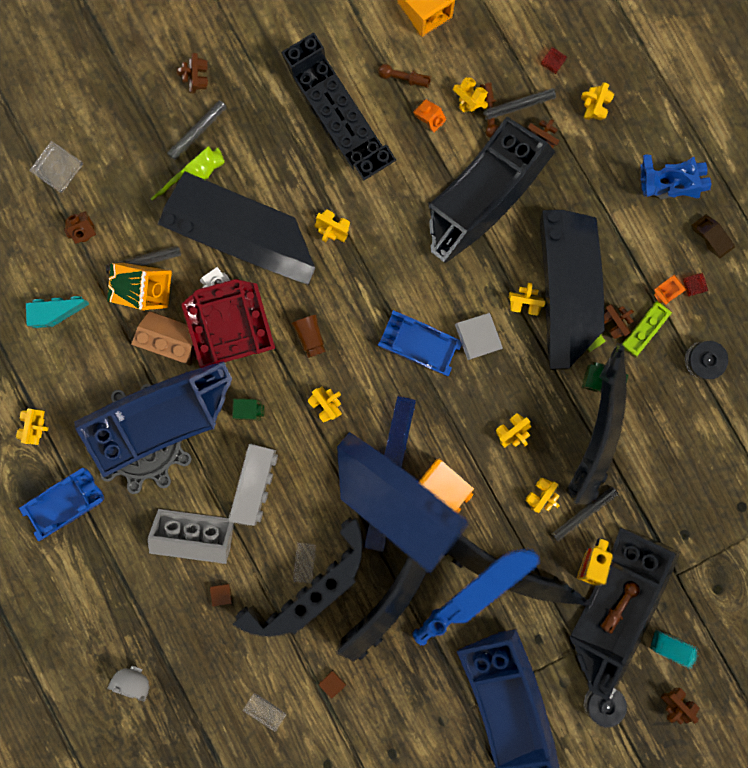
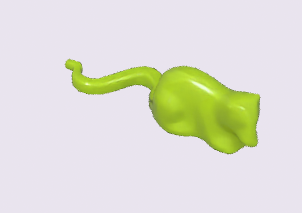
M208 146L182 171L176 174L151 200L153 201L158 196L164 194L173 184L180 180L185 171L206 180L215 168L224 164V158L220 149L216 148L215 151H212Z

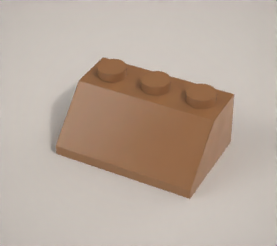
M150 311L137 327L131 344L187 365H191L195 354L187 324Z

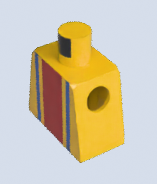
M598 538L595 548L586 550L576 579L594 586L606 583L612 560V554L606 552L609 544L608 541Z

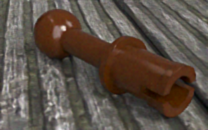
M382 64L378 69V74L382 79L394 77L409 81L410 86L414 84L429 88L431 83V76L418 74L414 70L410 74L394 70L389 64Z
M492 83L481 84L480 87L488 92L485 101L488 103L486 109L493 108V103L496 102L493 97ZM495 118L488 120V127L486 128L488 138H491L499 127L495 122Z
M628 582L624 587L625 594L614 611L609 609V615L600 626L609 634H612L619 620H623L621 614L631 598L639 595L640 587L637 583Z

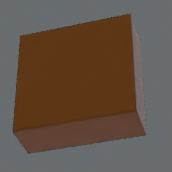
M230 583L210 586L212 607L233 603Z
M332 670L318 685L332 699L346 686V683Z

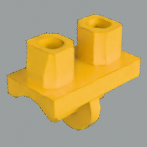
M465 77L461 85H455L453 88L460 96L459 101L461 103L459 108L462 112H472L478 107L486 109L488 103L485 101L488 92L481 87H476L474 91L473 88L476 81L471 77Z
M604 82L602 86L590 88L589 92L582 93L581 98L585 101L584 106L587 107L584 118L587 120L592 118L602 120L606 118L608 110L602 107V104H609L614 96V93L608 90L609 84Z
M328 209L322 214L318 213L314 227L319 229L318 232L323 235L322 241L326 242L330 238L334 241L338 239L345 242L350 221L341 218L339 223L333 220L335 214Z
M528 283L526 288L519 287V292L525 293V295L510 292V310L513 312H521L522 303L529 304L528 314L538 316L541 307L545 305L544 298L531 296V294L538 295L539 290L532 289V283Z
M323 386L312 391L313 395L308 399V402L313 408L319 404L324 408L318 414L322 422L333 420L342 414L338 408L341 403L337 399L341 396L340 392L334 394L331 389L325 391Z
M28 408L27 411H21L20 420L25 422L24 429L19 428L16 434V438L20 439L21 443L39 444L42 431L49 430V427H43L45 411Z
M516 413L510 419V422L514 425L511 430H508L504 424L496 429L500 443L504 448L511 443L514 447L520 443L524 447L528 445L525 439L530 436L527 430L531 428L527 417L524 419Z
M540 478L535 486L543 491L542 494L538 497L530 492L525 501L537 513L541 511L545 504L544 509L548 512L552 506L558 509L560 505L556 501L559 495L557 493H554L552 497L551 495L559 484Z

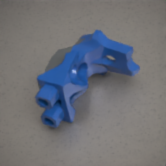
M648 154L643 155V163L640 164L643 196L653 195L660 199L685 195L700 198L701 192L711 189L710 178L699 177L707 175L706 162L696 163L695 157H692L681 164H665V168L655 171L652 156ZM667 179L669 183L663 184L660 180Z

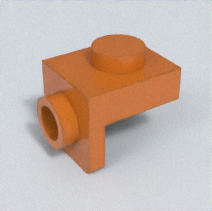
M427 99L413 112L415 117L428 124L433 132L446 121L441 107Z
M674 274L654 289L656 292L654 296L659 303L663 302L666 305L684 292L686 288Z

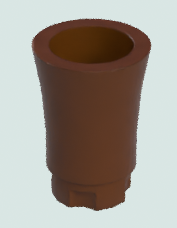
M316 314L291 323L308 358L326 352Z

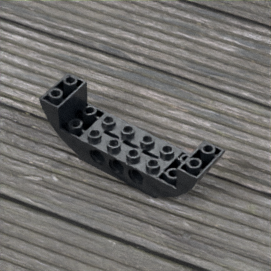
M314 32L281 52L305 102L343 161L361 181L368 179L397 161L387 144L382 146L325 57L323 45Z
M349 517L341 524L342 529L340 530V533L353 547V550L351 547L342 554V559L339 562L335 560L327 567V572L324 575L318 574L312 580V585L309 588L304 586L297 593L294 601L289 599L282 606L279 614L275 611L268 620H265L254 605L250 608L245 606L235 616L236 621L233 623V626L258 636H280L290 632L295 635L356 582L355 574L362 555V534L357 517L354 519ZM333 578L337 584L332 586L328 584L327 580ZM313 592H319L322 597L315 598ZM298 605H304L306 611H301Z

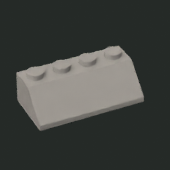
M249 444L229 522L252 526L257 525V522H261L263 515L261 506L262 503H266L268 492H265L267 484H271L273 473H270L272 465H276L278 455L275 454L276 450Z
M158 509L148 536L149 554L226 564L231 548L234 522H229V518Z

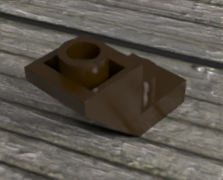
M704 215L691 225L692 230L705 239L707 249L718 258H722L735 248V244L722 226L709 215Z

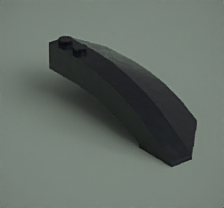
M506 117L469 166L431 203L429 202V209L431 210V219H429L430 234L432 235L431 252L444 263H447L478 240L523 195L554 155L555 150L546 141L509 117Z
M186 171L164 206L158 225L204 245L309 285L316 268L309 254L305 239L299 229L296 217Z
M543 210L540 218V232L545 278L546 337L550 370L570 369L578 358L604 332V287L597 218L566 210Z
M617 343L599 376L602 379V387L595 427L585 455L566 489L576 504L590 505L592 500H596L600 484H604L608 477L607 471L620 438L627 396L624 345Z
M620 528L610 552L612 560L606 583L595 586L589 599L591 603L589 606L586 605L570 636L572 644L576 648L582 671L585 672L588 680L587 684L590 691L608 702L644 636L681 553L663 543L624 528ZM628 582L637 583L640 587L639 595L631 598L621 614L623 620H619L612 634H609L600 627L609 615V609L614 611L625 594L624 587Z
M462 534L444 555L446 557L449 554L454 558L452 560L454 564L460 568L465 566L477 575L482 574L498 560L476 546ZM528 572L507 589L542 601L587 606L591 603L556 576L554 579Z
M408 556L403 568L383 598L368 615L339 640L337 653L353 662L357 659L362 660L368 654L367 650L372 645L376 647L383 640L382 636L398 620L420 587L427 570Z

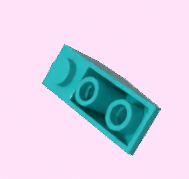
M81 296L70 297V300L52 298L51 301L47 302L43 299L32 300L33 303H26L27 326L31 328L53 327L88 306L89 302L82 299Z
M655 630L650 649L683 666L691 668L697 658V648L676 636Z

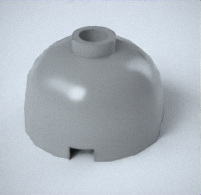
M131 666L130 669L119 670L110 681L108 689L145 702L149 691V681L142 674V669Z

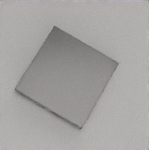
M490 313L455 324L467 360L503 349Z

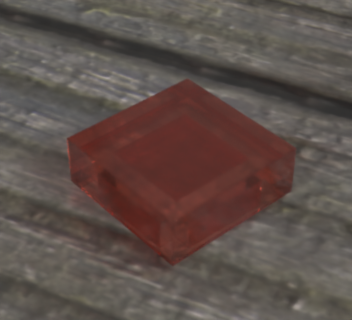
M552 47L542 60L541 65L556 74L566 61L567 56Z
M703 273L683 279L688 297L708 291Z

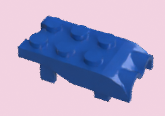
M393 310L378 346L448 377L452 369L449 366L455 350H460L462 343L455 337Z
M81 468L19 509L23 516L28 515L36 529L34 535L38 541H41L101 504L104 500V495L95 484V480L89 470Z

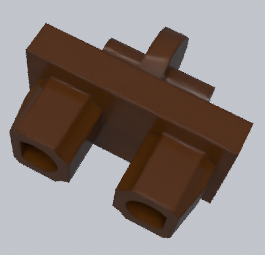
M192 53L191 59H189V68L188 63L183 62L182 67L177 69V75L182 77V82H188L189 77V93H195L197 89L203 90L207 88L208 78L198 76V72L207 71V60L198 58L197 53Z
M551 119L549 123L541 120L539 125L545 128L544 131L532 123L528 126L530 132L543 137L544 141L552 148L560 142V140L547 133L548 131L554 134L557 132L558 129L552 126L555 120Z
M612 304L606 307L604 311V324L612 319L617 324V326L609 330L614 339L630 334L631 331L623 319L625 318L628 324L634 322L630 317L634 313L633 309L627 312L624 306L620 307L619 311L622 314L620 316Z
M674 688L670 693H663L660 697L668 705L665 709L669 713L667 720L670 723L677 721L679 724L683 722L685 724L689 722L696 724L699 720L696 715L700 707L693 701H688L685 705L682 700L685 698L686 693L681 688Z

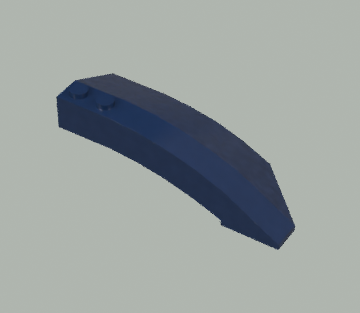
M224 361L186 372L128 395L75 421V428L104 478L160 449L208 430H214L217 416L222 409L226 398L225 394L228 386L231 384L232 377Z
M349 432L337 446L341 500L430 573L468 527V521L387 457Z
M517 630L499 632L458 649L457 653L471 684L485 725L495 768H559L555 743L544 702Z

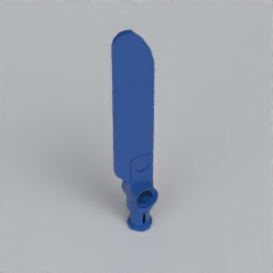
M518 550L502 556L445 605L434 609L431 612V616L424 621L423 626L412 632L414 640L419 645H425L429 638L444 634L446 628L451 623L468 622L539 563L538 555L532 550Z

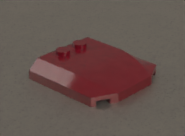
M235 279L196 290L181 304L200 368L275 349L257 283Z

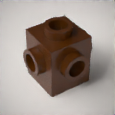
M86 211L78 215L73 214L65 220V234L69 239L72 238L75 244L86 242L96 235L95 225Z

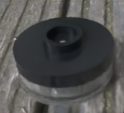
M700 341L688 349L685 356V365L689 373L696 378L715 379L725 372L728 366V354L725 348L715 341Z
M589 689L584 698V709L586 714L597 725L609 728L618 725L624 719L627 712V702L623 694L617 689L609 702L592 693Z

